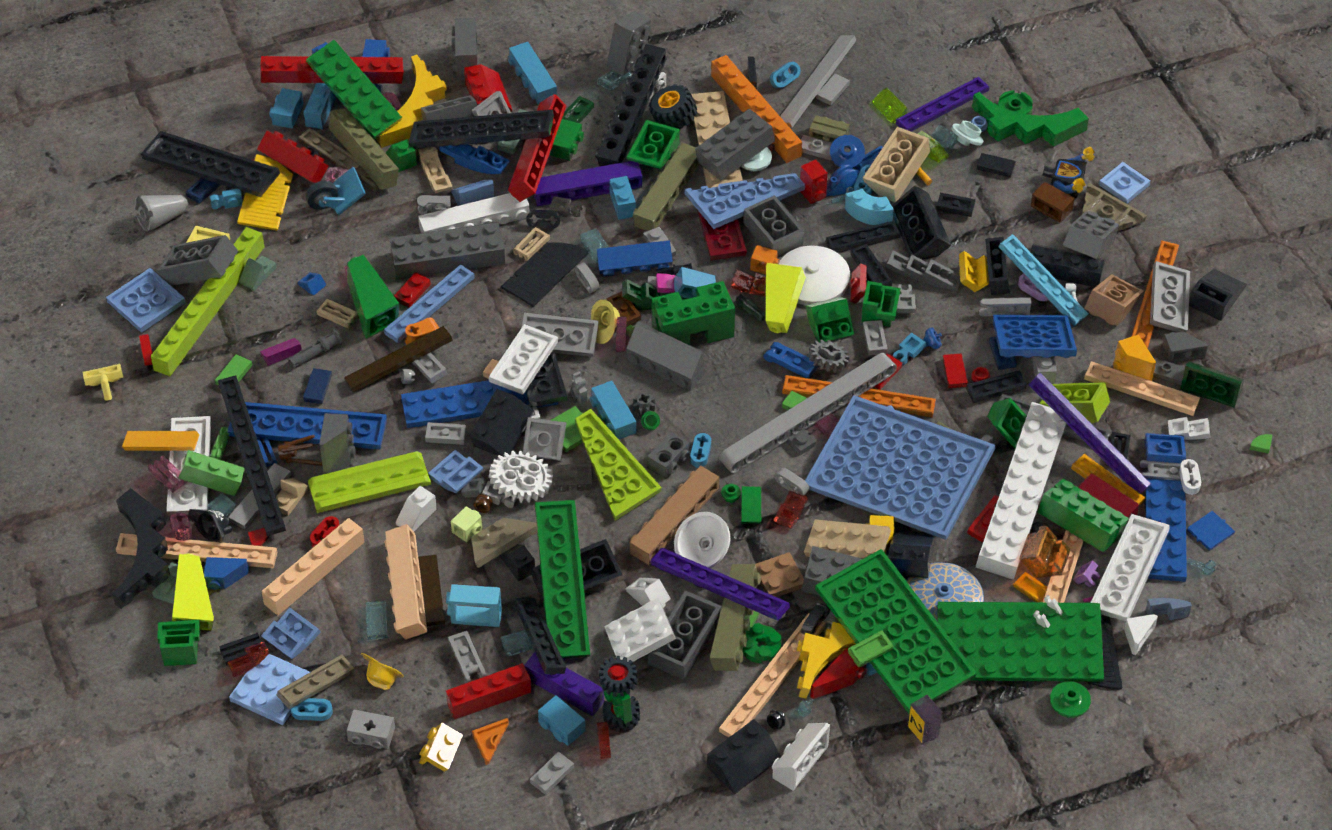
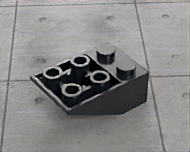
M1212 269L1192 289L1189 306L1222 321L1247 284L1216 269Z

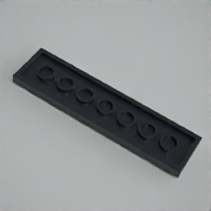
M552 109L417 121L413 124L409 146L414 149H422L427 147L550 137L554 113Z
M160 131L141 153L144 160L230 188L240 189V191L262 197L280 174L279 168Z

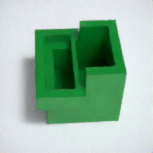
M867 281L861 323L882 320L883 326L891 327L892 321H895L901 288L883 286L882 283Z
M199 620L158 622L157 640L158 644H160L164 666L197 664L198 641H200Z

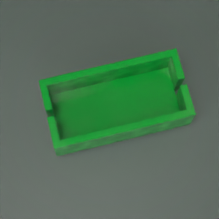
M1064 479L1044 493L1037 511L1102 552L1106 551L1112 543L1114 544L1121 538L1129 520L1121 512L1114 510L1103 501H1099L1088 492L1079 489Z

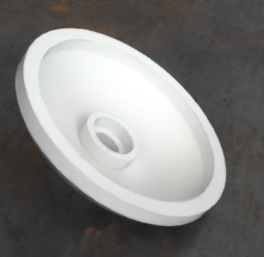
M711 512L695 513L685 519L679 526L674 539L675 553L711 568L718 564L727 553L730 545V531L726 522L718 515Z

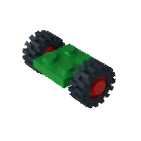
M616 656V660L610 657V662L605 660L604 665L601 664L599 670L600 686H602L607 700L604 701L602 706L603 720L605 725L609 726L612 731L616 728V732H620V729H623V732H627V728L632 730L633 725L637 726L638 721H640L639 702L634 696L630 698V689L634 690L635 685H637L636 665H633L632 660L627 662V657H623V660L620 659V656Z

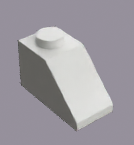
M419 486L407 498L398 516L396 525L400 527L407 524L414 532L436 510L435 495Z
M639 578L626 588V591L642 606L658 598L664 608L665 603L671 599L660 579Z

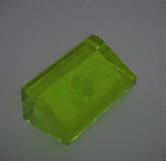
M887 87L872 100V104L892 124L896 122V119L907 114V107Z

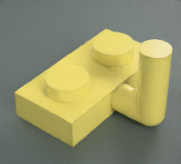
M117 364L83 372L85 386H97L101 383L104 399L107 401L112 399L109 382L118 381L120 378H123L121 365Z

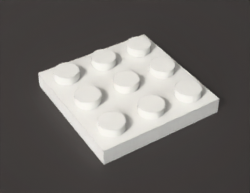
M658 598L604 626L615 656H620L621 660H623V657H627V662L629 660L635 661L676 639Z

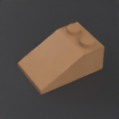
M1111 274L1092 290L1084 309L1093 316L1105 319L1108 324L1117 326L1125 319L1144 291Z

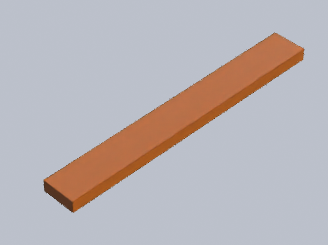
M1161 240L1155 262L1173 266L1179 245ZM1153 269L1131 336L1139 335L1147 349L1154 330V325L1150 324Z
M786 375L782 394L789 395L793 391L809 398L833 382ZM869 389L858 396L886 407L892 405L895 410L906 414L932 418L936 402L934 398L877 389Z

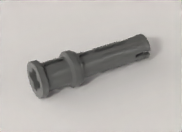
M333 329L328 335L320 336L314 344L289 357L288 362L294 369L319 353L328 352L331 347L342 344L343 339L340 333Z

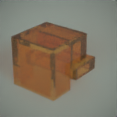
M1040 526L1038 533L1027 535L1019 558L1036 579L1062 575L1070 553V548L1063 540L1056 541L1057 537L1047 526Z

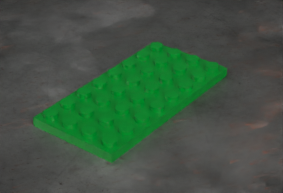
M882 549L815 586L817 593L856 644L880 631L885 633L894 646L893 650L870 661V663L909 715L911 706L915 711H918L976 676V671Z
M937 602V622L977 673L971 680L1104 681L1100 603H1058L1063 612L1059 615L1056 613V610L1047 606L1046 602ZM1035 611H1039L1041 616L1043 614L1046 616L1050 623L1049 628L1046 626L1044 628L1037 623L1033 615Z

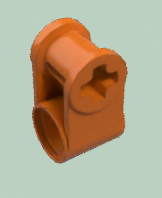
M426 318L414 324H409L405 329L407 335L406 345L438 329L439 326L433 318Z

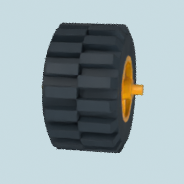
M668 85L666 88H661L650 99L649 110L655 122L682 129L684 126H688L697 114L696 103L688 88L683 85Z

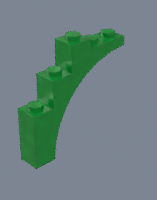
M980 92L973 95L972 107L974 111L986 119L988 123L987 131L997 142L1016 134L1017 138L1021 139L1026 145L1043 136L1046 142L1055 147L1087 131L1089 118L1079 108L1055 115H1028L1000 107L988 100Z

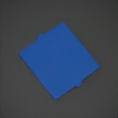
M1213 511L1187 528L1196 538V541L1201 542L1209 551L1235 534V531L1225 523L1226 521Z

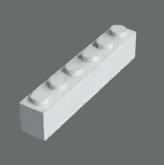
M508 193L418 216L419 228L421 233L496 222H499V225L525 219L530 210L527 199L519 202Z

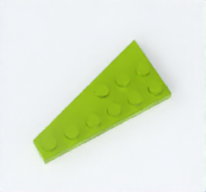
M592 409L575 418L576 426L615 521L661 492L662 487Z

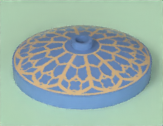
M931 563L928 578L909 576L906 581L936 621L938 601H984L983 590L977 578L968 570L955 564Z

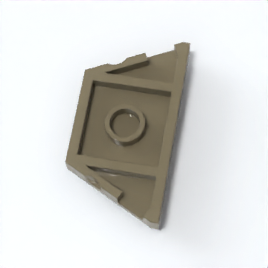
M1091 183L1087 184L1083 213L1092 211L1102 218L1113 219L1115 223L1120 224L1118 231L1146 221V214Z
M502 518L472 536L471 540L476 566L478 568L536 534V523Z

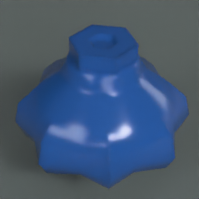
M933 327L927 329L925 337L922 339L926 342V346H930L933 349H938L942 346L939 338L942 334H937Z

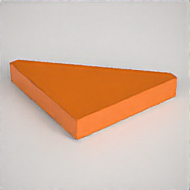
M508 718L472 731V736L486 765L490 763L509 725Z

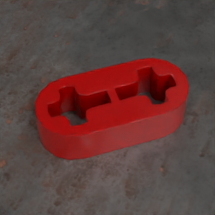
M149 334L139 335L145 366L153 365Z
M326 517L310 535L312 547H315L322 541L320 540L321 538L324 539L340 526L339 520L336 517Z

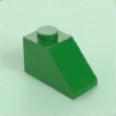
M408 139L391 145L386 152L387 156L399 168L398 172L417 165L415 149L409 146Z

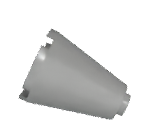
M141 195L135 199V210L139 211L137 220L144 231H151L183 214L186 212V208H188V202L182 195Z

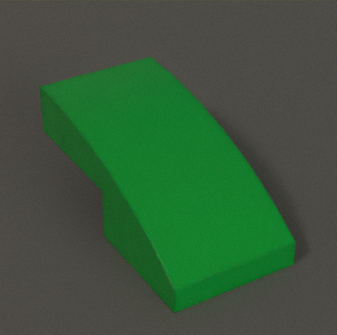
M741 487L742 524H761V487Z

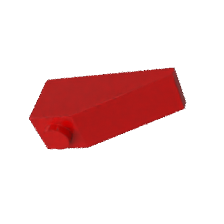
M847 647L812 684L810 698L816 699L853 685L867 673L866 664L858 667L847 652L849 648Z

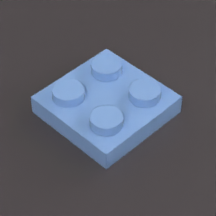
M1122 162L1100 180L1099 186L1128 204L1150 186V180Z

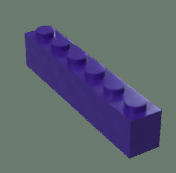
M628 161L541 177L534 198L537 206L610 194V179L624 176L628 177L631 189L642 188V173L638 162Z

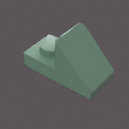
M261 256L257 261L248 258L239 283L255 291L277 268L276 263L264 256Z

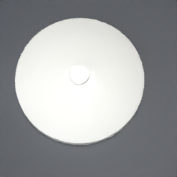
M803 246L791 250L779 262L780 265L802 267L806 278L797 302L798 304L810 305L842 297L849 287V266L842 256L831 249L821 246Z

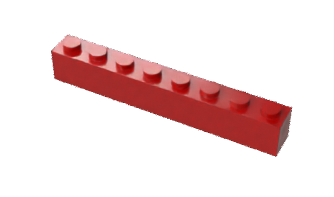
M261 56V83L324 82L306 62V59L310 56ZM350 57L373 84H402L404 73L403 57Z
M556 94L541 101L537 108V111L553 109L554 117L550 137L526 139L508 191L519 202L536 193L567 106Z

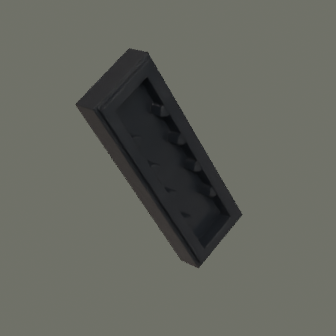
M867 244L850 250V255L858 266L860 264L866 265V278L868 281L882 283L883 286H892V280Z

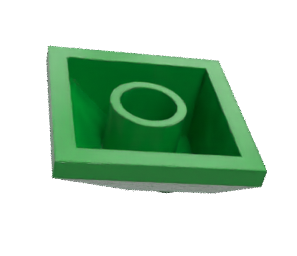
M1011 398L994 402L987 417L1016 449L1027 415Z

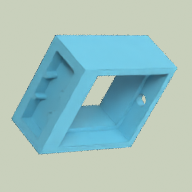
M451 585V592H447L446 604H448L447 615L451 616V624L500 627L502 613L500 588ZM457 605L486 606V607H490V608H485V607H471V606H457Z

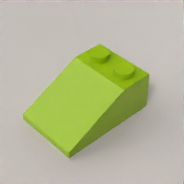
M1105 382L1052 384L1091 424L1099 421L1110 403ZM1043 399L1039 403L1041 405L1050 407Z

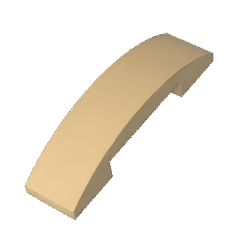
M436 147L417 149L424 173L434 193L453 189L450 179L445 174L439 160Z

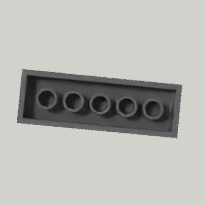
M499 222L390 238L396 280L411 278L415 272L422 276L452 272L460 264L467 269L505 264V249Z

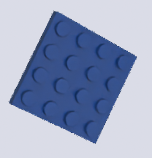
M993 315V326L1000 356H1023L1026 358L1032 356H1042L1044 358L1060 356L1069 358L1077 354L1068 316Z

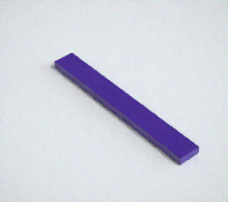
M1041 373L1031 381L1029 386L1127 485L1141 494L1151 484Z
M661 548L650 560L651 565L774 620L779 621L790 608L789 602L665 548Z

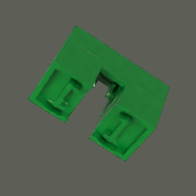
M724 281L699 286L696 288V297L682 300L679 292L652 298V328L687 345H690V334L704 331L707 343L734 337L735 306Z

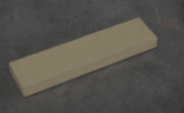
M340 655L278 690L276 695L288 709H291L352 674L355 668L343 655Z

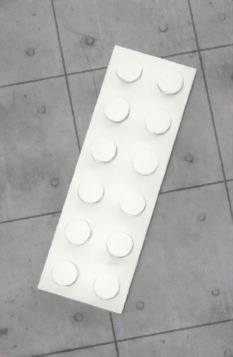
M210 416L172 418L171 431H197L199 438L193 452L210 457ZM170 451L167 495L168 516L188 515L189 509H207L208 507L207 487L178 478L187 451Z
M1131 514L1091 603H1100L1102 615L1125 622L1127 618H1130L1170 530L1168 524Z

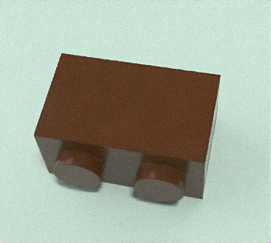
M1043 182L1032 194L1031 207L1061 223L1073 210L1075 198Z

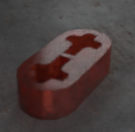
M599 722L597 723L600 759L611 758L608 723Z

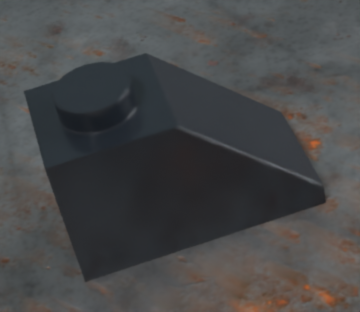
M517 544L499 555L518 582L531 576L533 567H535V559L525 545Z

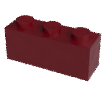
M1093 473L1078 486L1079 489L1088 492L1094 498L1103 501L1106 505L1121 512L1129 519L1131 514H1138L1140 504Z

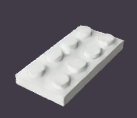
M524 324L490 374L489 382L523 395L558 343V337Z

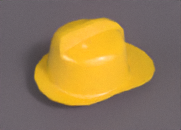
M361 653L369 662L366 676L369 683L374 687L388 690L397 678L404 677L398 670Z

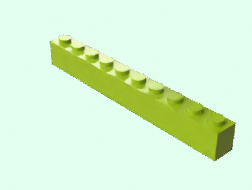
M248 227L244 229L233 244L238 252L234 257V261L227 267L225 274L220 278H210L205 282L151 355L154 371L167 376L173 374L239 283L248 258L256 260L264 249L262 232Z

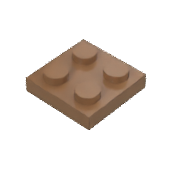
M790 552L755 564L757 572H760L761 575L760 583L766 593L778 597L802 588L804 578Z

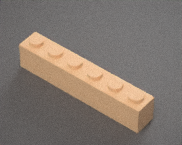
M350 518L344 521L262 590L264 605L277 616L280 615L364 543L363 529Z
M407 524L386 531V540L384 541L388 551L386 561L390 568L388 577L392 585L390 594L394 603L392 605V611L396 620L394 628L405 640L427 632L416 535Z

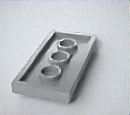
M1157 261L1153 264L1151 325L1175 332L1186 333L1188 331L1190 271Z
M524 313L522 327L525 324L558 337L554 353L594 356L599 326L597 320Z

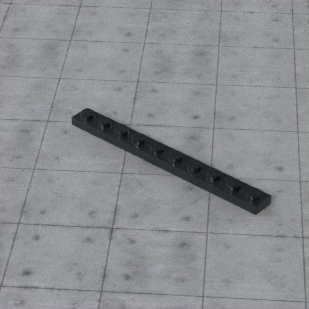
M237 376L218 380L219 388L266 535L270 536L284 532L286 527Z

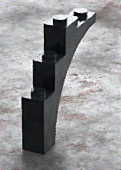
M131 488L116 500L119 512L130 522L136 531L138 543L136 558L131 571L123 583L112 593L115 605L120 609L126 604L131 603L134 597L144 591L150 583L157 587L170 576L168 564L160 558L168 550L166 538L158 533L166 525L164 513Z

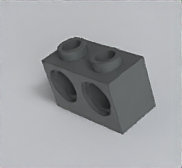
M670 431L647 456V468L666 479L670 474L675 473L682 461H686L689 457V442Z

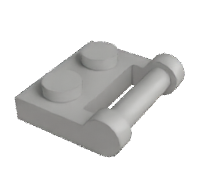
M419 196L417 198V204L419 205L418 213L424 215L428 212L450 208V196Z

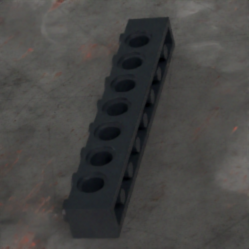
M645 44L644 49L640 51L639 60L633 66V74L627 80V88L621 94L620 104L615 107L613 120L609 121L608 131L602 137V145L596 151L595 157L598 160L599 166L623 162L667 60L665 48Z

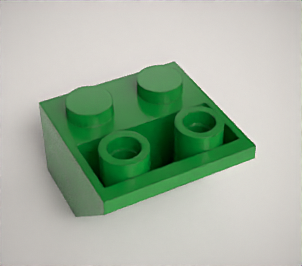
M838 297L805 305L809 325L819 343L820 340L827 342L828 340L831 341L854 335L847 298Z

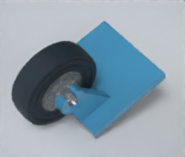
M352 167L333 183L330 181L314 183L307 189L305 197L311 208L321 210L331 207L340 215L366 193L356 169Z

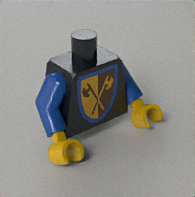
M1087 147L1083 150V154L1074 158L1058 159L1055 168L1044 166L1042 176L1052 178V186L1077 198L1086 185L1083 180L1087 165L1086 159L1092 161L1095 151L1092 147Z

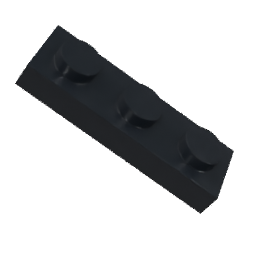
M1018 370L967 384L966 390L972 402L976 403L1001 396L1002 394L1006 395L1024 390L1027 384Z

